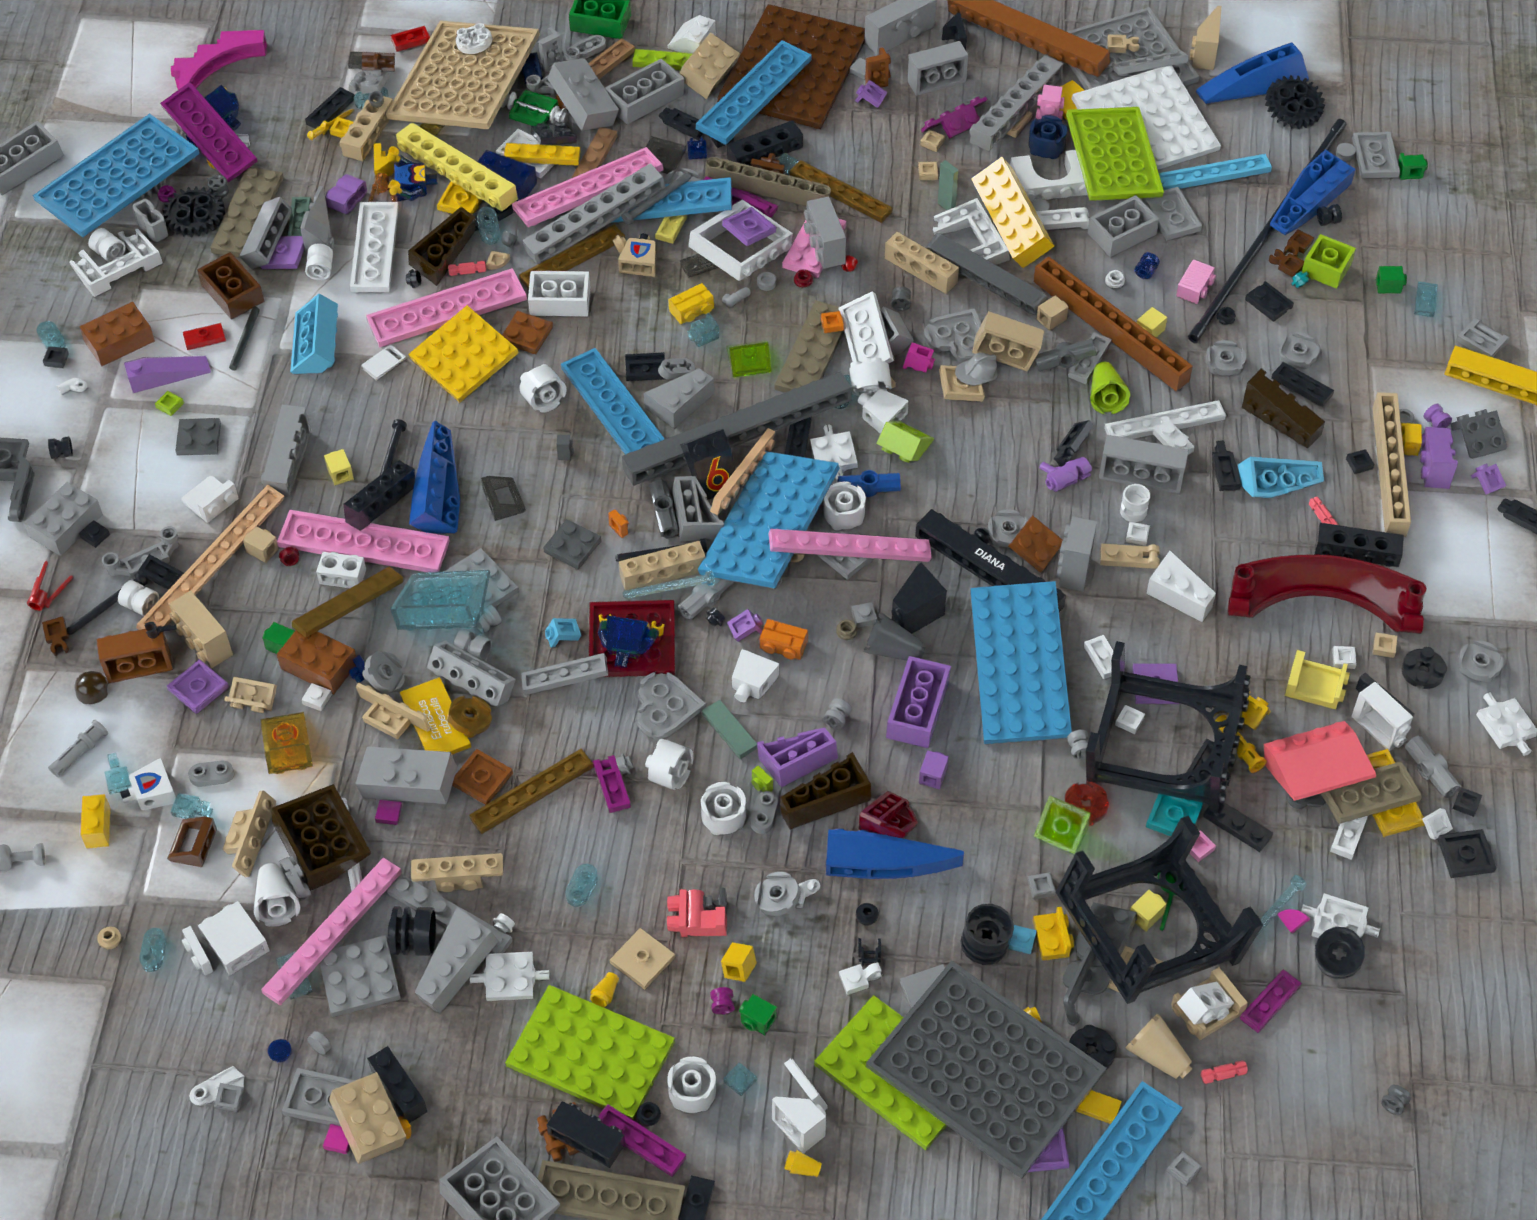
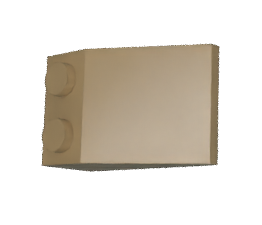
M1217 6L1198 27L1197 35L1192 38L1191 47H1194V49L1190 50L1189 60H1192L1193 68L1214 70L1219 43L1222 6Z

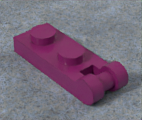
M608 756V759L602 761L600 759L593 760L594 769L609 813L631 808L615 756Z

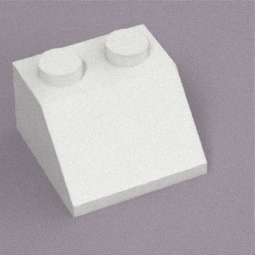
M698 15L685 22L668 44V49L680 53H694L710 32L716 36L715 20Z
M775 1097L772 1099V1120L803 1154L825 1137L826 1112L819 1104L815 1105L810 1099Z

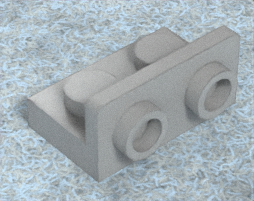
M552 27L548 28L547 37L538 40L541 67L545 73L551 70L553 63L562 62L564 56L561 46L562 37Z

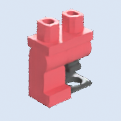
M720 888L719 899L713 901L712 896L705 897L704 892L697 889L689 891L680 889L679 895L667 897L668 912L679 911L678 916H667L668 931L680 932L681 937H688V935L727 936V893L725 888Z

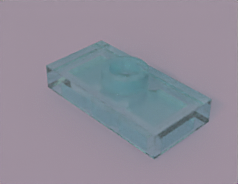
M1418 281L1414 308L1415 315L1434 317L1438 284Z

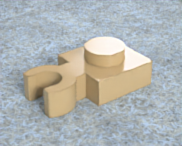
M1108 34L1107 49L1110 50V53H1126V49L1137 52L1139 50V37L1126 39V35Z

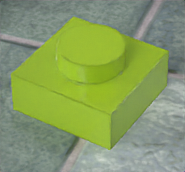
M759 765L752 769L751 782L754 788L762 792H772L773 779Z

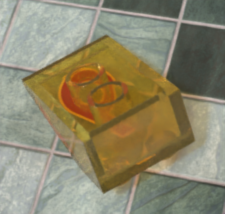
M304 712L260 719L269 774H282L285 771L304 770L308 767H313Z

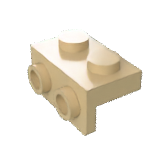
M233 677L229 697L225 696L224 701L231 703L230 707L243 709V706L251 707L250 711L264 713V710L272 711L277 685Z

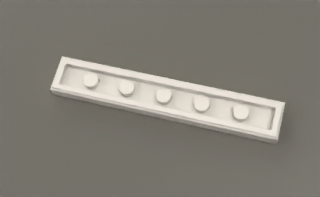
M1218 400L1107 423L1104 429L1107 435L1135 439L1154 435L1153 429L1169 420L1178 429L1225 420L1226 414Z

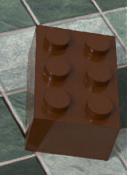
M231 252L197 269L201 286L231 320L252 309V307L265 302L260 284Z

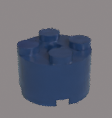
M1045 115L1042 116V119L1032 121L1028 142L1032 155L1057 159L1064 151L1067 126L1062 123L1060 118Z

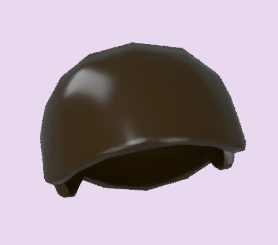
M88 671L76 678L74 685L76 697L83 704L99 703L107 697L108 683L106 677L101 672Z

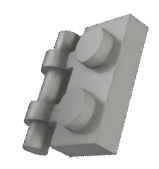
M373 70L369 75H366L364 71H360L350 82L349 91L352 93L361 91L362 94L374 91L380 92L389 79L388 71Z

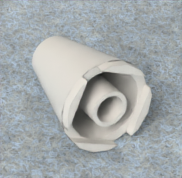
M274 863L265 864L258 871L254 902L255 918L258 922L259 920L263 921L266 926L288 924L291 922V918L295 914L297 917L300 912L299 899L281 867Z

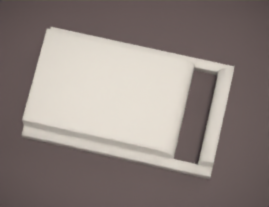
M390 344L361 366L366 373L377 380L396 367L401 361L405 360L406 356ZM390 348V349H391L394 353H396L401 359L398 360L395 356H393V355H392L389 351H387V350Z

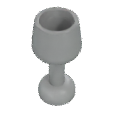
M43 843L36 844L33 851L13 853L8 845H0V871H8L14 861L34 860L35 864L39 866L45 865Z

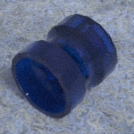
M1144 253L1140 258V262L1135 266L1136 275L1142 279H1150L1154 274V270L1159 266L1160 260L1153 253Z

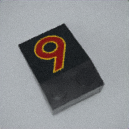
M724 429L715 430L680 444L691 475L697 478L707 495V500L716 496L736 470Z

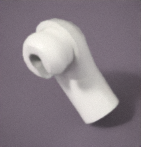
M74 377L57 385L60 394L70 390L83 392L87 388V383L84 380Z
M810 879L798 884L801 894L796 904L797 908L803 907L805 897L816 893L820 889V882L818 880Z

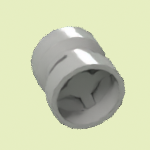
M492 605L487 606L482 613L478 612L472 616L475 626L482 634L489 631L490 626H497L502 622L499 613Z
M836 698L829 705L830 710L825 713L823 720L828 726L834 729H841L845 724V717L849 716L852 708L846 701Z
M1076 730L1067 736L1068 744L1072 747V756L1076 760L1086 759V747L1089 740L1086 730Z

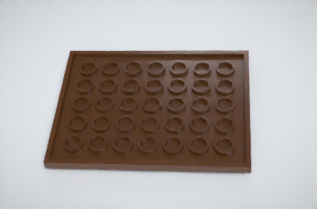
M768 4L717 97V103L783 40L811 54L812 60L758 113L786 121L793 120L797 124L821 130L849 74L850 67L854 64L865 43V28Z

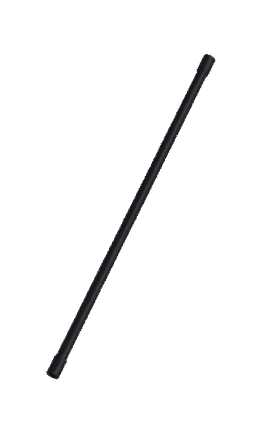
M1343 119L1336 120L1329 134L1307 166L1325 149L1328 151L1336 138L1340 136L1347 125ZM1284 199L1200 321L1189 333L1188 339L1191 342L1197 343L1211 320L1275 229L1270 226V222Z

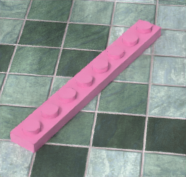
M770 529L768 533L770 551L922 562H929L932 558L930 543L926 539Z
M382 858L261 989L262 993L281 1006L402 874L401 868Z

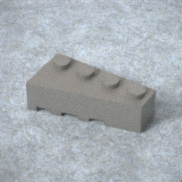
M457 907L415 990V994L420 1000L440 1014L498 943L492 931Z

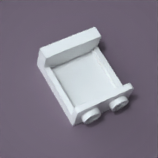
M238 901L225 906L222 911L204 919L198 925L202 937L213 948L229 976L270 951L265 938Z

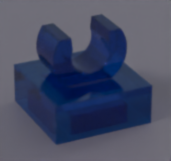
M701 137L700 140L693 141V138H690L687 141L688 160L707 159L706 140Z
M358 655L353 659L357 667L352 668L349 674L352 679L355 678L356 682L360 683L364 680L363 671L365 670L366 660Z

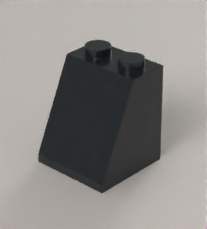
M922 562L916 566L894 597L892 603V620L911 634L945 615L947 590Z

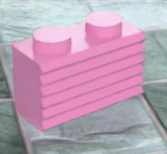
M1193 259L1178 284L1176 296L1198 304L1201 298L1204 299L1209 289L1207 288L1208 285L1212 286L1215 281V267Z

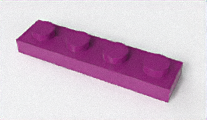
M607 1104L598 1116L605 1125L609 1127L615 1126L623 1132L626 1148L671 1177L675 1175L686 1160L685 1153Z

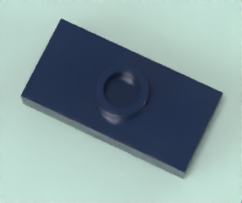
M537 52L530 53L522 67L525 84L526 78L530 75H537L541 80L543 79Z

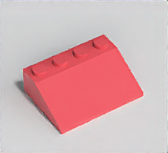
M1345 721L1264 744V758L1267 761L1265 764L1266 768L1294 801L1376 777V772L1356 733Z

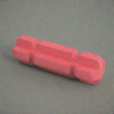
M477 261L475 264L474 262L459 263L458 266L450 264L448 265L449 275L456 276L457 273H460V275L476 273L475 271H478V273L486 272L485 261Z
M1316 496L1309 500V506L1312 510H1315L1314 513L1322 523L1338 525L1319 497Z
M1241 1060L1235 1062L1234 1065L1229 1063L1216 1066L1214 1070L1211 1068L1201 1071V1078L1203 1083L1208 1084L1214 1082L1213 1080L1220 1081L1235 1077V1074L1238 1076L1245 1075L1248 1068L1246 1062Z

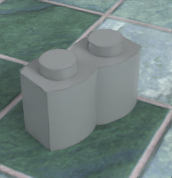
M143 199L133 204L138 226L147 232L148 237L152 241L159 242L168 237L163 215L159 211L154 210V206L149 200Z

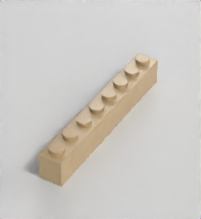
M1377 392L1373 405L1384 530L1387 533L1400 534L1406 537L1411 524L1398 394Z

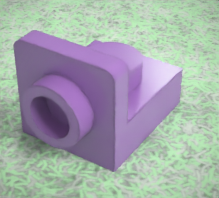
M869 80L865 86L861 84L856 92L858 96L855 101L858 103L864 98L878 108L887 92Z
M1487 463L1476 468L1477 472L1471 475L1472 479L1478 477L1486 495L1506 487L1497 464L1488 466Z
M749 609L727 622L734 638L738 642L755 631L761 635L763 630L761 617L757 613L754 615Z

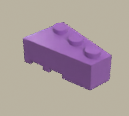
M1425 427L1422 435V450L1420 452V463H1423L1421 479H1424V487L1450 488L1458 465L1457 460L1452 458V455L1455 456L1456 452L1455 449H1451L1453 439L1450 428Z
M826 728L798 733L797 737L788 739L779 737L777 741L764 744V741L757 742L759 760L781 787L838 759L836 741Z

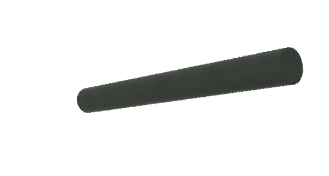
M252 307L229 365L231 370H237L260 309L258 307Z

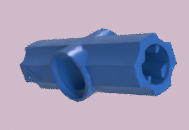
M866 470L861 475L838 476V482H850L855 487L857 485L861 487L866 497H872L877 492L901 490L899 473L877 474L873 470Z

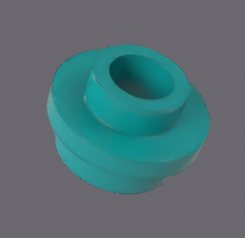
M1302 271L1292 277L1294 280L1291 283L1292 286H1296L1297 289L1302 287L1310 280L1309 274L1307 272L1302 273Z

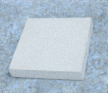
M790 1058L784 1063L812 1102L815 1105L819 1104L825 1111L827 1104L794 1060Z

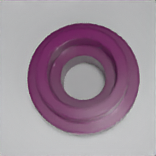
M169 185L162 186L158 192V199L163 203L169 202L168 197L174 198L173 193H176V190Z

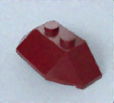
M887 791L861 811L859 815V830L903 838L917 827L918 821L914 812L909 807L910 804L907 799Z

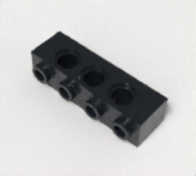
M793 120L727 144V159L751 166L752 159L761 160L762 157L768 158L770 153H774L775 158L803 148V133Z
M400 460L343 504L345 522L360 531L413 490L415 469Z
M1320 522L1316 534L1314 555L1340 556L1388 567H1399L1403 555L1404 535Z

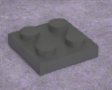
M220 418L179 419L176 455H217L221 427Z
M566 519L543 547L544 553L579 570L600 544L601 536Z

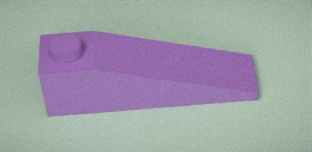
M206 356L142 357L124 362L133 393L211 373Z

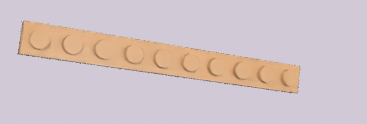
M267 485L137 623L136 628L138 630L146 629L145 624L148 622H154L156 626H167L172 621L169 615L171 613L169 603L190 590L196 595L244 543L243 540L246 534L251 532L256 526L259 527L284 500V495Z

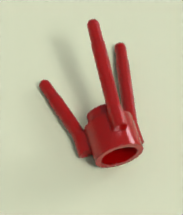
M47 561L44 562L39 576L36 577L31 595L27 601V605L37 611L43 610L44 607L49 608L52 601L73 579L72 575L69 576L47 598V593L40 589L48 566Z

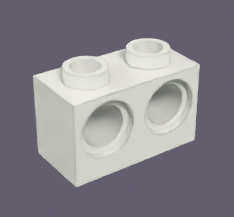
M323 552L316 573L319 584L351 588L363 581L366 566L364 557L343 555L336 552Z
M1212 982L1191 987L1177 1004L1192 1023L1196 1025L1203 1022L1207 1024L1215 1019H1218V1021L1224 1019L1229 1014L1228 1009L1234 1002L1218 982Z

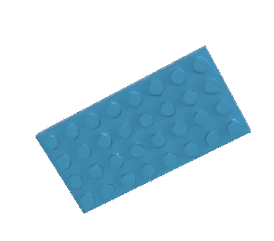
M149 113L33 195V198L47 211L81 237H84L199 155V149Z
M767 452L763 459L758 462L757 468L751 474L726 518L724 527L718 532L705 555L706 558L701 562L698 568L699 574L776 588L794 553L770 551L768 534L770 529L806 531L840 469L839 463Z
M1056 581L970 588L984 744L1067 738L1072 730Z

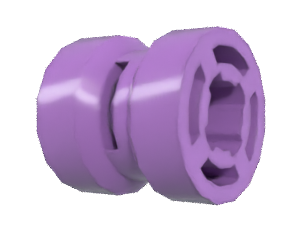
M1438 403L1430 406L1423 415L1427 422L1432 423V427L1447 428L1452 422V417L1448 413H1444L1443 408Z

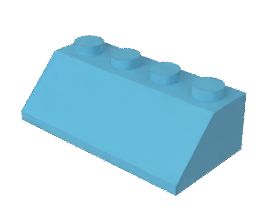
M317 294L295 312L290 371L293 374L322 373L327 368L332 367L335 362L334 352L336 347L338 304L321 294Z

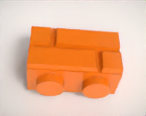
M767 619L760 635V649H763L768 654H781L787 659L796 658L801 660L808 643L807 629Z

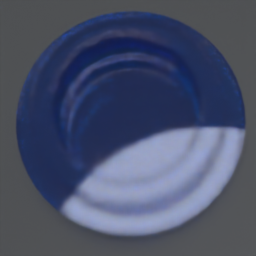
M284 1039L274 1040L268 1047V1055L275 1062L286 1061L292 1053L290 1043Z

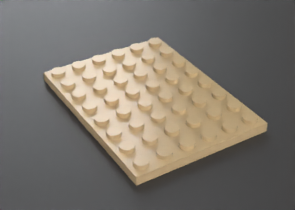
M440 20L386 113L387 119L489 129L540 36L539 29L484 24L485 28L491 32V45L482 52L465 54L457 48V30L472 27L475 23Z

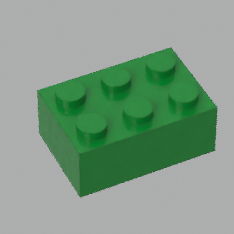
M574 0L569 13L570 31L616 39L623 38L631 17L630 0Z

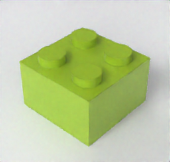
M1320 234L1305 258L1302 273L1307 272L1309 278L1337 289L1352 265L1356 248Z

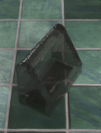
M499 476L481 478L483 492L495 521L526 511L514 478ZM508 487L515 504L499 503L495 490Z

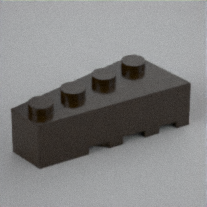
M463 207L457 209L408 250L409 265L437 286L448 271V265L453 264L474 234L475 216Z
M1261 368L1247 382L1242 408L1261 419L1264 423L1274 427L1280 433L1295 440L1298 444L1309 448L1322 435L1325 421L1306 405L1301 406L1291 392L1289 394L1284 392L1279 387L1281 384L1275 379L1271 381L1265 376L1267 372Z
M853 752L848 754L842 762L839 763L837 761L832 764L831 768L822 774L819 772L813 776V780L810 782L802 783L780 797L781 815L789 830L871 800V783Z

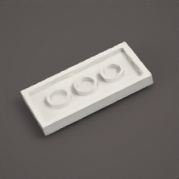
M872 291L839 307L852 361L865 363L870 362L872 358L879 357L882 358V362H893L894 359L876 294Z

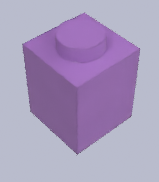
M927 750L919 774V784L940 789L948 768L949 756Z

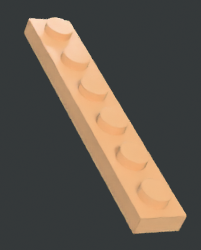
M769 428L765 431L716 494L710 512L718 515L722 509L728 507L731 497L735 498L739 492L740 485L744 486L746 484L749 474H753L758 462L767 453L766 451L772 450L775 444V440H773L775 431Z

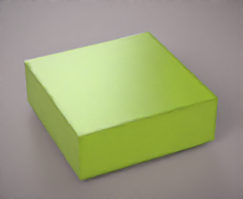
M167 391L155 403V406L162 412L172 416L184 404V401L181 397Z

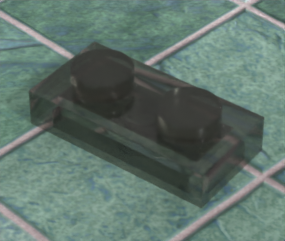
M700 254L680 260V265L688 278L719 268Z

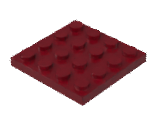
M674 600L589 602V657L602 653L605 654L608 676L604 677L647 676L653 672L656 674L667 675V673L675 675ZM602 614L603 619H607L609 614H611L612 622L618 621L647 626L642 630V646L637 639L627 641L622 637H615L611 641L617 628L614 622L610 628L606 629V633L602 635L600 633L599 615ZM656 621L655 627H661L664 624L663 634L659 637L655 636L649 642L647 638L651 633L652 622ZM622 643L625 646H636L638 649L637 658L612 655L614 645ZM618 659L627 660L626 668L617 667Z

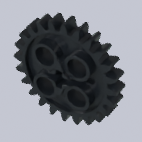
M1290 75L1289 79L1285 76L1282 77V80L1277 78L1276 82H1272L1266 92L1265 100L1267 101L1265 106L1269 107L1267 112H1273L1271 117H1277V123L1283 121L1284 127L1287 123L1290 124L1291 129L1294 125L1298 129L1302 125L1305 128L1309 124L1313 126L1322 116L1325 104H1323L1325 98H1321L1323 93L1317 92L1319 87H1312L1313 82L1306 83L1307 78H1304L1302 81L1299 76L1296 79L1292 75Z
M195 186L194 190L188 187L186 192L180 189L181 194L173 193L174 198L168 197L169 202L164 203L165 208H162V215L166 226L170 228V231L175 230L176 235L182 232L183 237L187 233L190 234V237H193L194 233L201 236V232L208 234V229L214 231V225L220 226L219 221H223V215H225L222 197H218V193H213L212 189L206 191L205 187H203L201 190H198L197 186Z

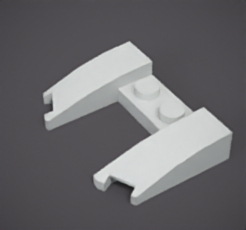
M978 198L934 216V221L938 222V227H933L934 235L936 233L944 234L971 227L981 243L980 246L971 249L972 252L995 265L1010 260L1008 248Z
M135 229L136 235L125 237L124 231L118 232L119 238L125 243L129 253L101 267H98L84 250L79 252V256L82 259L77 264L72 260L70 261V265L94 297L110 290V282L130 272H134L140 267L148 271L163 263L159 251L139 229Z

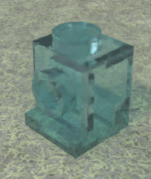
M710 313L706 314V318L691 323V329L687 330L689 339L694 341L698 347L719 339V325Z

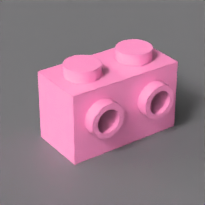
M1044 85L1042 95H1038L1037 106L1041 107L1037 108V119H1042V116L1051 115L1062 120L1063 111H1059L1064 106V97H1061L1062 87Z

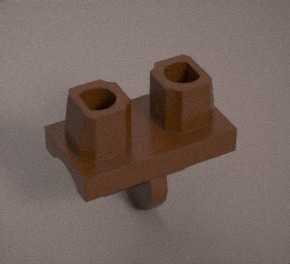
M362 52V71L381 70L395 72V53Z
M770 153L768 158L762 157L761 160H751V166L786 175L785 165H780V160L775 159L774 153Z

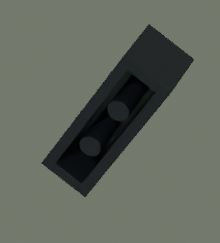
M388 1046L367 1058L371 1072L378 1073L389 1099L401 1117L403 1116V1119H407L411 1123L427 1113L423 1097Z
M562 1101L547 1123L548 1135L608 1168H611L625 1146V1136L619 1128L605 1125L599 1117L583 1113L573 1103L567 1104Z

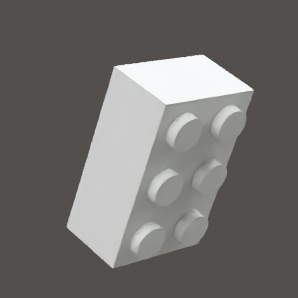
M531 271L528 294L530 315L588 316L590 299L589 272Z

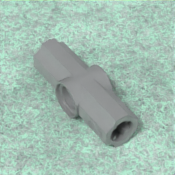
M710 577L707 581L702 580L698 582L692 594L678 605V610L685 619L692 620L706 606H714L719 600L721 593L735 581Z
M1415 736L1406 743L1405 749L1418 764L1417 767L1420 775L1425 780L1430 779L1443 797L1449 798L1460 790L1461 786L1449 772L1445 758L1439 753L1435 754L1422 736Z

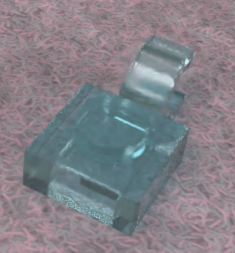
M108 754L107 757L111 770L104 773L107 788L111 795L131 788L128 769L126 766L120 767L117 754Z
M178 793L170 812L173 817L184 819L194 818L195 815L210 817L213 808H209L210 802L200 801V798L197 796Z

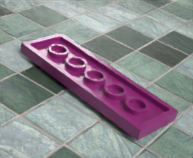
M191 82L160 103L161 107L214 168L226 178L227 183L258 162L256 156Z

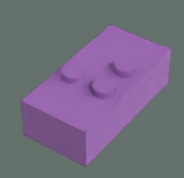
M911 656L908 657L887 722L886 738L929 748L949 684L951 666Z

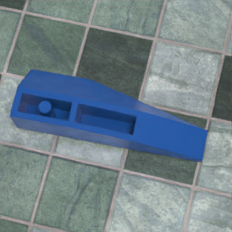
M1291 42L1258 54L1231 67L1196 89V93L1207 104L1264 95L1272 82L1275 83L1277 78L1282 80L1283 76L1289 79L1290 75L1294 79L1299 76L1302 81L1304 78H1307V81H1309V76L1302 53Z
M1325 149L1302 170L1270 222V226L1284 235L1299 228L1317 215L1319 207L1329 205L1352 184L1356 169Z
M434 421L428 433L416 473L409 524L426 533H456L458 529L460 494L451 430Z
M829 829L826 876L865 879H896L922 876L963 866L964 851L871 833L865 830L846 831L844 829Z

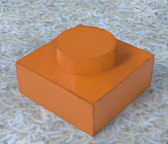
M840 311L821 313L824 333L844 331Z
M615 509L609 512V526L621 538L628 535L629 522L623 514L620 515Z

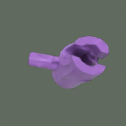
M1084 457L1068 461L1062 467L1054 468L1044 461L1039 469L1048 473L1045 482L1047 487L1054 492L1076 484L1077 479L1082 481L1090 477L1091 474L1089 472L1092 471L1090 463Z

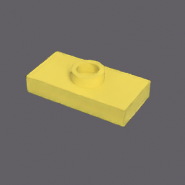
M687 215L664 217L655 234V239L673 244L687 219Z

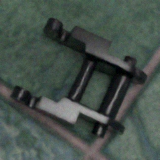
M858 938V957H861L859 959L861 966H864V963H881V959H878L881 958V938H878V947L875 951H864V948L861 947V938ZM864 954H875V958H864Z

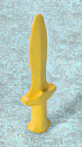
M350 109L338 117L345 119L354 109ZM337 117L330 122L324 120L318 128L307 133L309 140L313 141L317 136L325 135Z

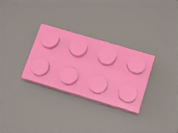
M839 219V222L844 231L846 227V221ZM803 224L782 262V268L795 272L803 269L808 270L813 277L819 278L823 267L816 260L815 248L811 247L810 236L805 233Z

